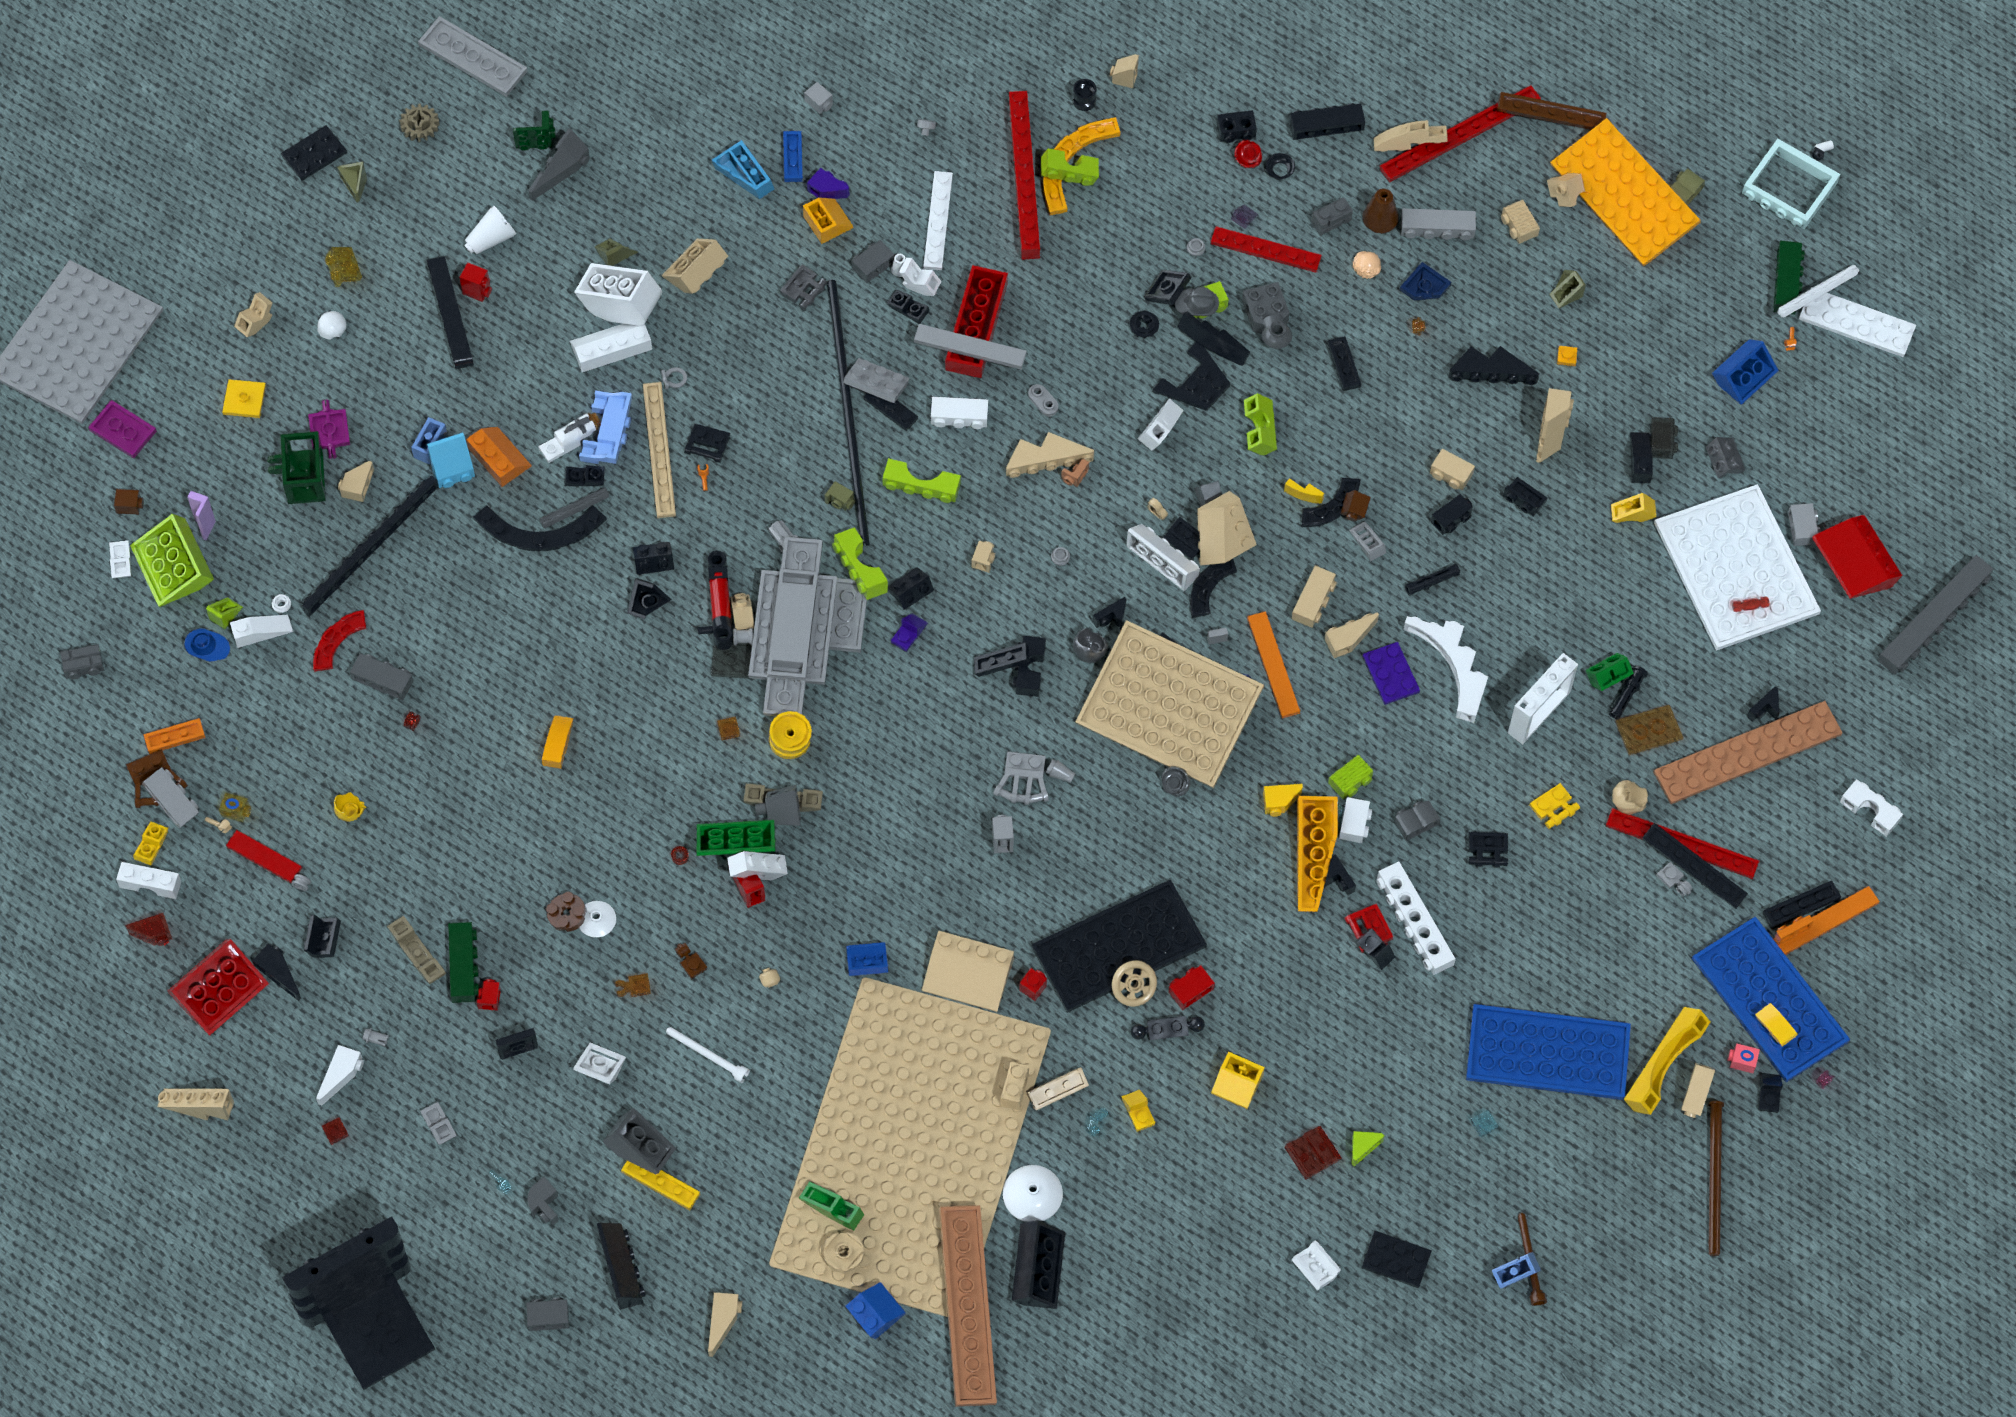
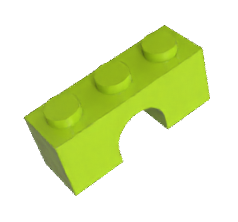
M1048 148L1041 156V176L1048 177L1049 179L1064 180L1069 183H1080L1084 186L1093 185L1099 178V158L1081 155L1075 166H1072L1065 159V151Z
M1257 393L1244 400L1245 417L1250 418L1256 429L1247 433L1248 450L1259 455H1267L1277 450L1273 400Z

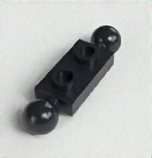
M1186 1016L1147 1020V1027H1144L1142 1024H1135L1131 1028V1035L1137 1040L1143 1039L1145 1035H1149V1040L1189 1036L1188 1029L1200 1032L1204 1029L1205 1022L1198 1016L1193 1017L1188 1022Z

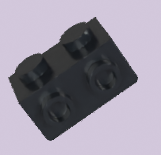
M1519 477L1510 486L1507 485L1503 494L1507 501L1516 504L1524 513L1530 514L1533 517L1547 501L1546 496Z
M670 542L633 547L637 575L674 570Z
M917 567L889 585L888 591L899 601L901 608L905 610L933 592L934 588L929 576Z
M311 915L304 943V951L314 958L334 957L341 920L338 918L320 919L316 915Z

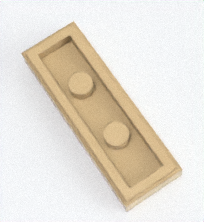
M1079 1067L1028 1091L1027 1094L1034 1109L1038 1110L1089 1086L1082 1068Z

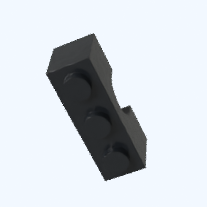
M1023 635V641L1018 644L1026 643L1029 646L1030 662L1015 666L1018 676H1014L1012 688H1016V694L1039 697L1041 673L1031 671L1028 666L1033 662L1043 663L1046 638Z

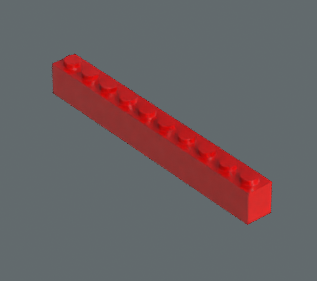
M1027 91L1009 92V110L1021 260L1040 259Z

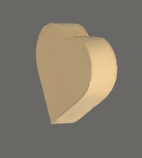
M1152 498L1148 502V510L1160 520H1164L1168 516L1167 511L1157 499Z

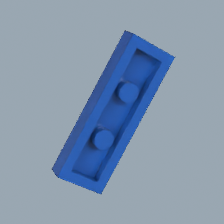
M783 131L784 182H803L801 131Z

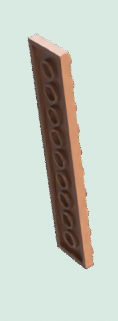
M1823 701L1657 768L1653 773L1669 803L1673 804L1841 736L1843 732L1826 701Z
M980 1205L940 1207L955 1407L996 1405Z

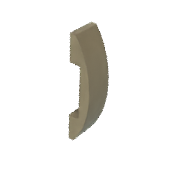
M746 784L744 803L752 806L766 803V793L776 789H766L765 785ZM804 789L803 792H798L800 812L821 810L823 791Z
M404 916L387 926L396 942L429 985L446 974L438 961L433 958L415 934L414 929Z

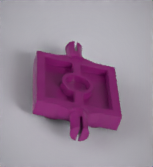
M326 399V403L325 400H322V411L308 414L310 432H319L322 448L328 449L329 459H332V453L335 459L337 457L335 448L350 445L346 409H330V401Z

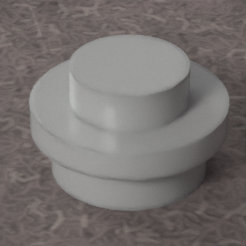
M1194 238L1188 242L1187 251L1192 256H1200L1205 251V244L1201 239Z
M1063 547L1056 548L1051 554L1052 562L1058 566L1066 565L1070 560L1069 551Z

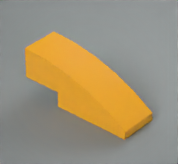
M554 716L542 756L543 766L562 769L574 718Z

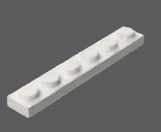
M934 171L924 269L942 270L953 177L951 172Z

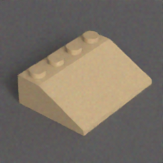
M938 931L922 991L997 1012L1013 964L1014 951Z

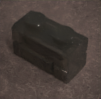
M1652 418L1650 424L1652 458L1673 459L1674 453H1677L1678 442H1674V437L1678 435V426L1675 425L1674 418Z

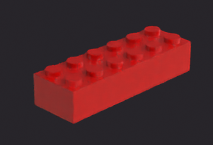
M972 265L954 333L992 342L1008 285L1007 272ZM948 351L945 360V370L982 378L986 361Z

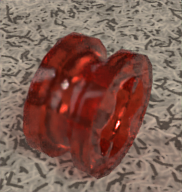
M412 711L409 712L405 718L404 727H410V730L414 731L420 722L421 716L415 715Z
M677 846L671 851L673 863L683 865L688 861V851L685 847ZM680 852L681 854L683 852L684 858L680 859L679 857V859H676V853Z

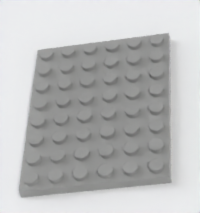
M69 260L0 355V382L83 424L164 309L162 306Z

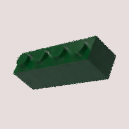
M1780 240L1777 250L1773 312L1778 313L1779 307L1797 298L1799 293L1802 292L1803 282H1799L1804 270V266H1801V261H1804L1805 250H1802V243Z
M472 922L448 923L450 996L452 1003L476 1002V995H479V983H475V977H479V969L474 959L478 958V948L474 947V940H477V928L473 929Z

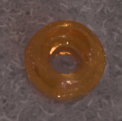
M1417 317V319L1412 321L1413 334L1422 335V332H1425V320H1422L1421 317Z

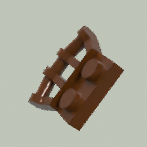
M162 749L126 764L135 784L136 808L151 805L159 806L153 797L141 798V785L161 767L164 771L166 769L169 770L174 777L173 780L176 782V785L180 784L184 789L188 787L187 783L171 770Z

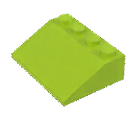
M171 514L130 545L158 607L199 591L214 580L192 531L183 517Z

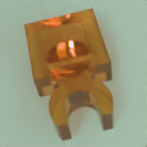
M648 973L628 976L629 982L623 980L615 982L616 987L622 986L624 988L622 991H617L618 997H623L631 992V997L651 994Z

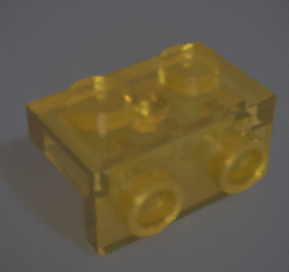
M332 247L325 257V262L328 265L335 287H340L343 282L360 281L362 275L352 247Z

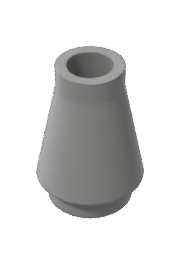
M1052 759L1046 771L1049 777L1071 783L1075 772L1071 771L1062 762Z

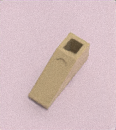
M1378 612L1366 614L1362 619L1356 621H1348L1345 625L1338 628L1332 627L1326 632L1325 641L1334 659L1354 650L1378 622Z

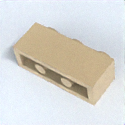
M1314 566L1292 612V620L1313 628L1315 623H1319L1322 617L1320 611L1322 607H1327L1330 599L1327 596L1329 592H1334L1337 585L1335 573Z

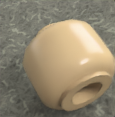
M770 967L762 970L763 973L759 976L764 987H772L780 982L778 971L776 969L771 970Z

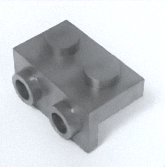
M1716 437L1706 446L1717 478H1722L1727 473L1739 474L1746 470L1733 438Z

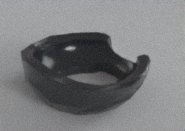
M1273 154L1266 162V171L1275 179H1286L1293 174L1295 161L1287 154ZM1278 163L1285 164L1288 174L1282 177L1275 174L1273 171L1274 165Z

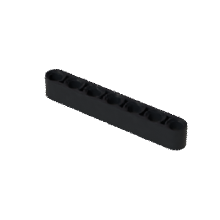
M445 256L427 259L455 369L473 366L471 351Z

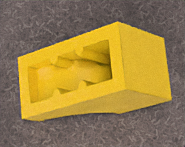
M1644 493L1611 504L1612 521L1615 523L1625 521L1644 522L1657 517L1655 500Z

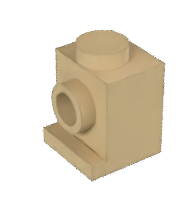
M988 541L978 542L972 558V568L990 573L991 564L996 554L993 552V543Z

